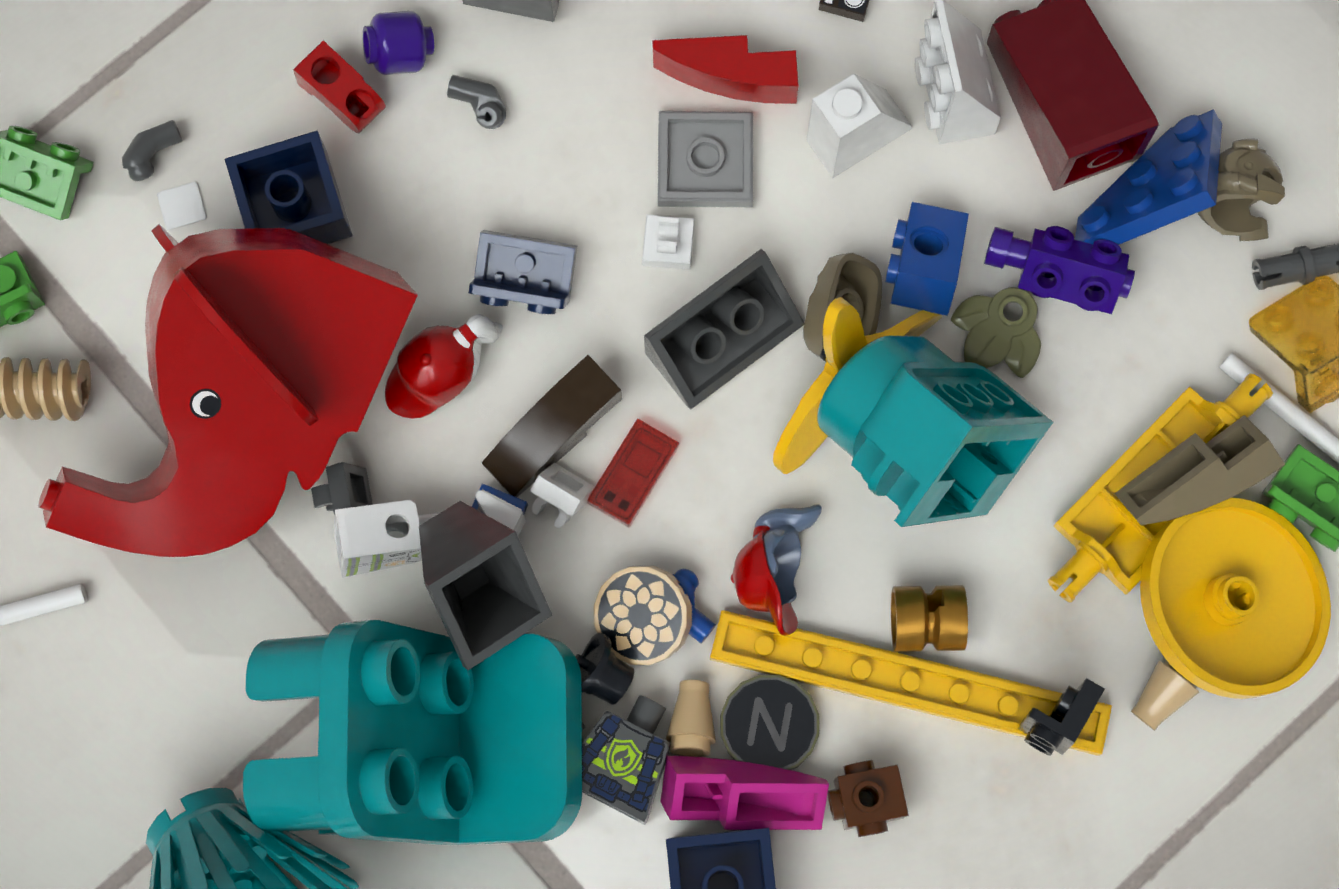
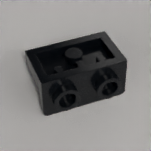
M1086 678L1077 689L1070 685L1068 686L1065 693H1062L1050 716L1036 708H1032L1018 728L1027 734L1024 741L1046 755L1051 756L1054 750L1063 755L1077 740L1105 688Z

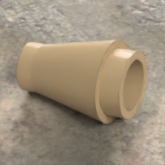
M1159 660L1138 703L1131 712L1155 731L1164 720L1191 700L1199 691L1196 689V685L1179 674L1167 660L1164 663Z
M684 680L680 682L678 698L666 735V740L670 742V752L672 754L691 757H706L710 755L711 745L716 743L709 698V683L700 680Z

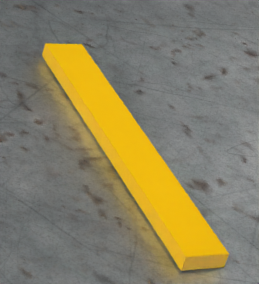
M721 610L710 655V660L768 675H780L793 681L1026 738L1027 734L1018 728L1030 710L1036 708L1050 716L1062 695L1060 692L798 628L794 633L784 636L779 633L774 622ZM1097 702L1077 740L1069 749L1097 756L1102 755L1112 705Z

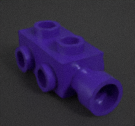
M1050 226L1046 231L1035 228L1031 241L1013 237V231L994 227L984 264L1003 269L1004 265L1021 269L1019 289L1029 291L1041 298L1051 297L1073 303L1087 311L1098 310L1108 314L1113 313L1118 297L1127 299L1133 283L1135 270L1128 269L1129 254L1122 253L1118 244L1106 239H1098L1093 244L1075 240L1074 235L1069 230L1060 226Z

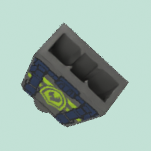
M639 695L627 720L606 711L582 742V793L644 825L649 818L665 767L666 756H668L670 750L669 742L654 735L666 710L665 707L647 697Z

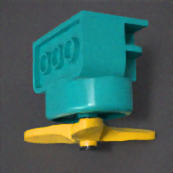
M838 297L828 306L823 323V349L820 358L826 362L824 370L801 398L795 413L785 427L773 453V463L783 474L793 472L803 465L824 440L829 437L853 457L851 466L861 473L862 478L868 483V489L877 496L886 495L898 505L900 513L894 521L899 526L907 527L984 516L989 513L1054 422L990 370L972 362H954L928 339L920 337L922 333L940 320L943 315L922 310L883 332L865 336L857 310L844 298Z

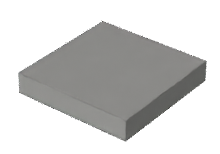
M659 111L658 207H753V112Z

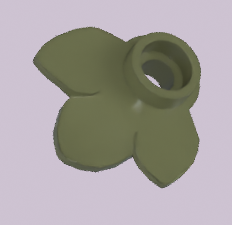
M1012 287L1001 290L994 297L975 295L964 300L957 307L951 317V322L962 330L969 332L964 345L965 362L976 363L987 369L1004 360L1011 371L1020 378L1025 377L1032 370L1040 354L1041 341L1033 327L1037 318V304L1027 291ZM1015 302L1022 307L1023 314L1020 319L1010 321L1005 318L1003 310L1008 303Z

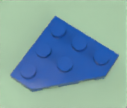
M1214 109L1199 116H1187L1166 131L1078 217L1075 240L1093 244L1098 239H1106L1119 245L1215 206L1222 122Z

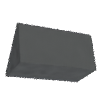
M760 249L645 334V354L685 405L692 409L801 328L805 323L766 252Z

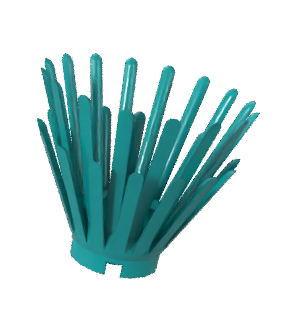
M207 788L186 795L180 799L186 811L177 815L171 821L165 809L155 818L147 831L146 844L153 856L149 889H298L266 855L309 889L359 888L354 879L337 869L350 868L348 864L289 831H266L257 827L249 817L241 799L237 800L234 792L228 788Z

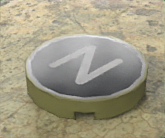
M758 675L740 683L727 697L720 714V736L728 754L733 760L792 770L799 767L813 752L819 736V713L811 695L797 682L780 675Z

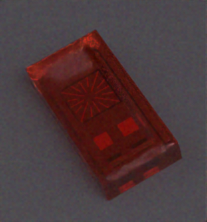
M637 418L587 499V504L630 528L679 448V442Z

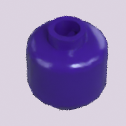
M413 11L378 13L372 18L370 26L363 27L362 39L365 60L367 64H374L376 70L381 74L391 75L419 72L424 67L426 55H433L434 53L431 26L424 27L420 16Z

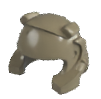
M1258 139L1236 140L1232 143L1231 148L1220 154L1216 205L1198 212L1201 219L1211 228L1222 235L1239 236V241H1255L1269 238L1267 220L1262 217L1252 216L1249 208L1260 200L1271 205L1278 204L1285 197V187L1282 186L1283 177L1280 168L1273 158L1266 153V150L1257 148Z

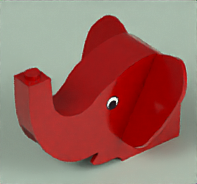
M158 224L151 231L166 253L163 255L153 275L148 294L145 333L149 378L154 397L166 425L169 443L160 465L147 478L129 484L110 482L62 466L56 481L52 479L47 480L39 499L38 507L44 509L43 515L46 528L98 545L130 553L160 557L205 555L231 547L257 533L274 515L284 493L288 473L293 471L297 475L301 487L304 490L310 489L324 472L338 439L347 432H358L418 296L398 272L291 229H218L190 235L178 243Z

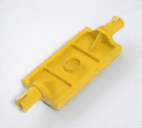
M1250 373L1223 402L1217 401L1215 403L1204 400L1189 386L1054 524L1053 527L1075 546L1077 552L1054 576L1048 579L1051 588L1056 592L1068 578H1071L1072 582L1059 596L1072 603L1081 590L1100 572L1111 580L1125 595L1128 594L1141 581L1142 566L1146 552L1157 532L1167 521L1140 525L1114 493L1194 433L1205 443H1208L1245 415L1249 418L1266 400L1272 397L1273 392L1267 383L1253 396H1250L1249 392L1262 380L1259 376Z

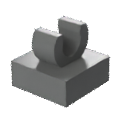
M341 462L327 466L328 484L319 485L311 489L314 508L326 506L327 511H333L334 515L337 509L373 505L366 468Z

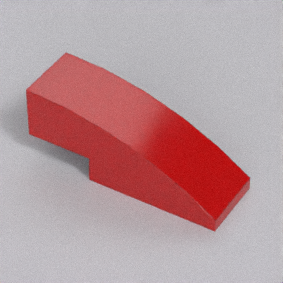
M747 35L652 40L653 67L677 81L708 93L735 100L774 104H796L799 85L796 50L748 53Z

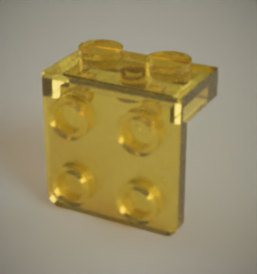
M1328 276L1316 277L1315 281L1299 287L1249 319L1251 333L1294 370L1298 403L1309 413L1339 398V285Z

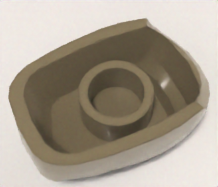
M854 253L830 257L823 270L817 276V284L809 297L803 328L805 344L808 350L816 356L820 357L823 349L822 333L825 314L828 306L835 298H844L857 310L865 336L876 334L882 300V276L876 264L865 257Z

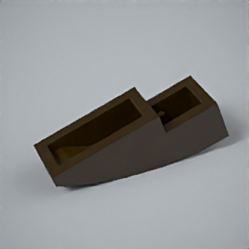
M587 355L515 424L482 461V465L510 495L518 497L535 482L540 473L553 463H557L587 436L586 431L622 400L621 389Z

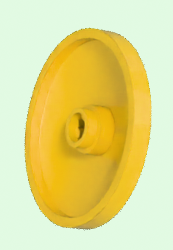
M1229 498L1201 511L1167 521L1157 532L1146 552L1140 581L1144 618L1159 651L1168 663L1189 682L1207 692L1233 699L1257 698L1291 686L1300 680L1317 661L1325 645L1331 619V603L1327 579L1322 565L1309 542L1291 522L1276 511L1251 500Z

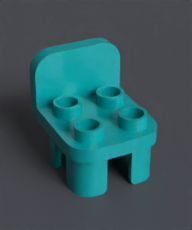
M365 620L340 623L327 635L264 640L256 645L249 657L245 689L250 699L267 702L319 698L318 756L252 760L244 768L243 797L249 817L260 829L266 831L318 830L320 835L338 834L344 838L436 845L543 842L555 839L566 832L579 813L582 801L581 671L573 652L556 639L537 634H523L470 670H467L463 667L449 636L381 620Z

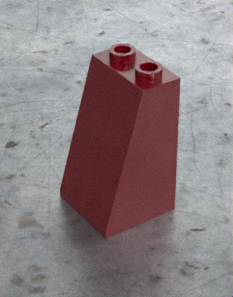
M1043 0L1037 8L1021 13L1020 10L1009 11L995 20L988 36L987 45L1053 191L1135 161L1142 156L1159 126L1158 120L1085 0Z

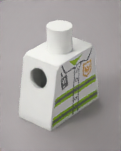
M415 500L335 510L333 531L342 578L421 561L419 526L441 512L418 516ZM399 531L405 537L394 538L388 532Z

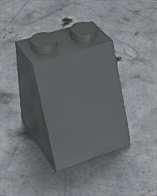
M462 501L457 502L419 526L424 584L465 669L470 670L553 616L516 531Z

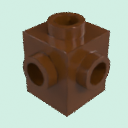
M873 760L843 766L845 775L837 776L834 779L835 789L828 790V801L833 821L842 819L844 830L856 828L858 837L888 832L887 822L904 819L909 816L898 765L875 769ZM860 791H866L871 795L873 799L871 807L861 804L859 801Z

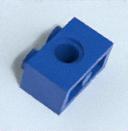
M916 202L911 203L908 220L898 219L892 248L901 249L900 255L891 254L885 282L894 284L890 304L948 316L958 281L968 213Z

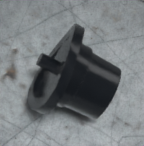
M597 633L591 638L582 655L577 654L575 656L581 671L582 692L588 695L593 694L603 701L614 705L628 690L634 677V668L615 656L614 652L611 651V641L608 636L603 633Z

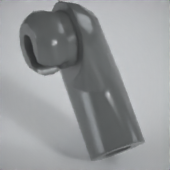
M456 75L451 76L447 90L448 98L471 103L477 117V122L486 129H496L504 123L506 107L497 89L492 84Z
M171 120L138 133L122 156L123 168L128 169L132 180L141 181L152 176L154 167L149 159L152 158L154 153L182 142V137L175 121Z

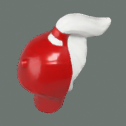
M477 314L459 328L437 325L427 327L418 333L399 351L397 363L388 377L385 385V401L388 408L399 416L414 419L427 416L454 399L475 378L480 365L482 343H495L503 329L502 324L492 322L488 317Z

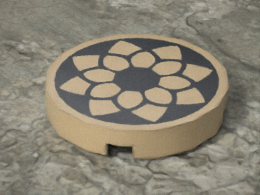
M631 566L614 573L601 586L594 603V626L597 633H603L610 638L611 651L620 660L630 665H652L669 658L685 644L692 627V605L688 594L684 593L683 588L678 584L680 582L673 574L656 566Z

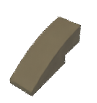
M1244 415L1208 443H1205L1194 433L1114 494L1140 525H1147L1192 514L1225 501L1259 483L1283 467L1285 463L1270 440Z

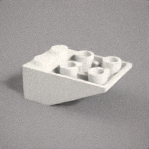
M935 0L930 19H925L924 22L925 38L920 39L919 42L921 56L915 58V72L919 86L926 85L929 101L924 103L928 129H936L939 144L995 135L1001 116L981 29L945 0Z

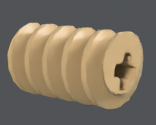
M9 357L2 358L0 363V418L6 414L10 419L17 420L25 414L31 420H38L45 415L49 420L56 421L64 414L65 418L69 421L79 420L84 414L90 395L91 371L89 362L82 359L77 373H72L69 360L62 359L60 360L57 373H53L48 358H43L40 361L38 372H33L29 358L21 359L18 371H14L12 360Z

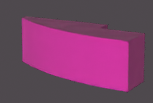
M666 756L660 802L670 820H719L724 830H754L769 828V830H822L829 783L824 778L756 763L706 757Z

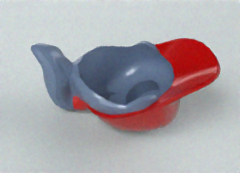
M813 505L806 508L775 509L763 514L755 523L753 539L740 550L734 563L731 581L735 585L739 602L745 608L753 611L770 612L777 630L784 636L794 633L798 627L797 616L791 605V602L797 597L794 578L801 559L798 533L814 525L821 514V505Z

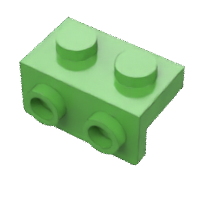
M1298 444L1284 461L1285 465L1277 471L1262 493L1272 499L1268 508L1276 511L1292 524L1297 517L1314 528L1310 534L1313 539L1331 551L1336 552L1339 547V471Z

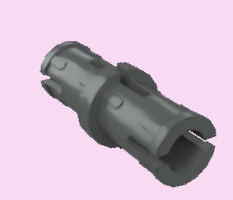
M1339 243L1309 249L1304 245L1295 247L1293 253L1253 260L1252 269H1259L1260 271L1252 273L1256 287L1259 290H1264L1268 287L1297 281L1302 283V285L1313 283L1316 277L1339 273Z

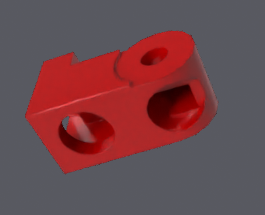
M324 40L293 69L297 84L311 96L314 95L346 126L358 134L386 108L384 101L363 80L364 78Z

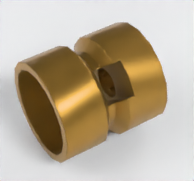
M893 586L891 593V635L894 652L922 651L926 644H932L937 651H965L968 638V607L964 586H935L931 593H925L921 586Z

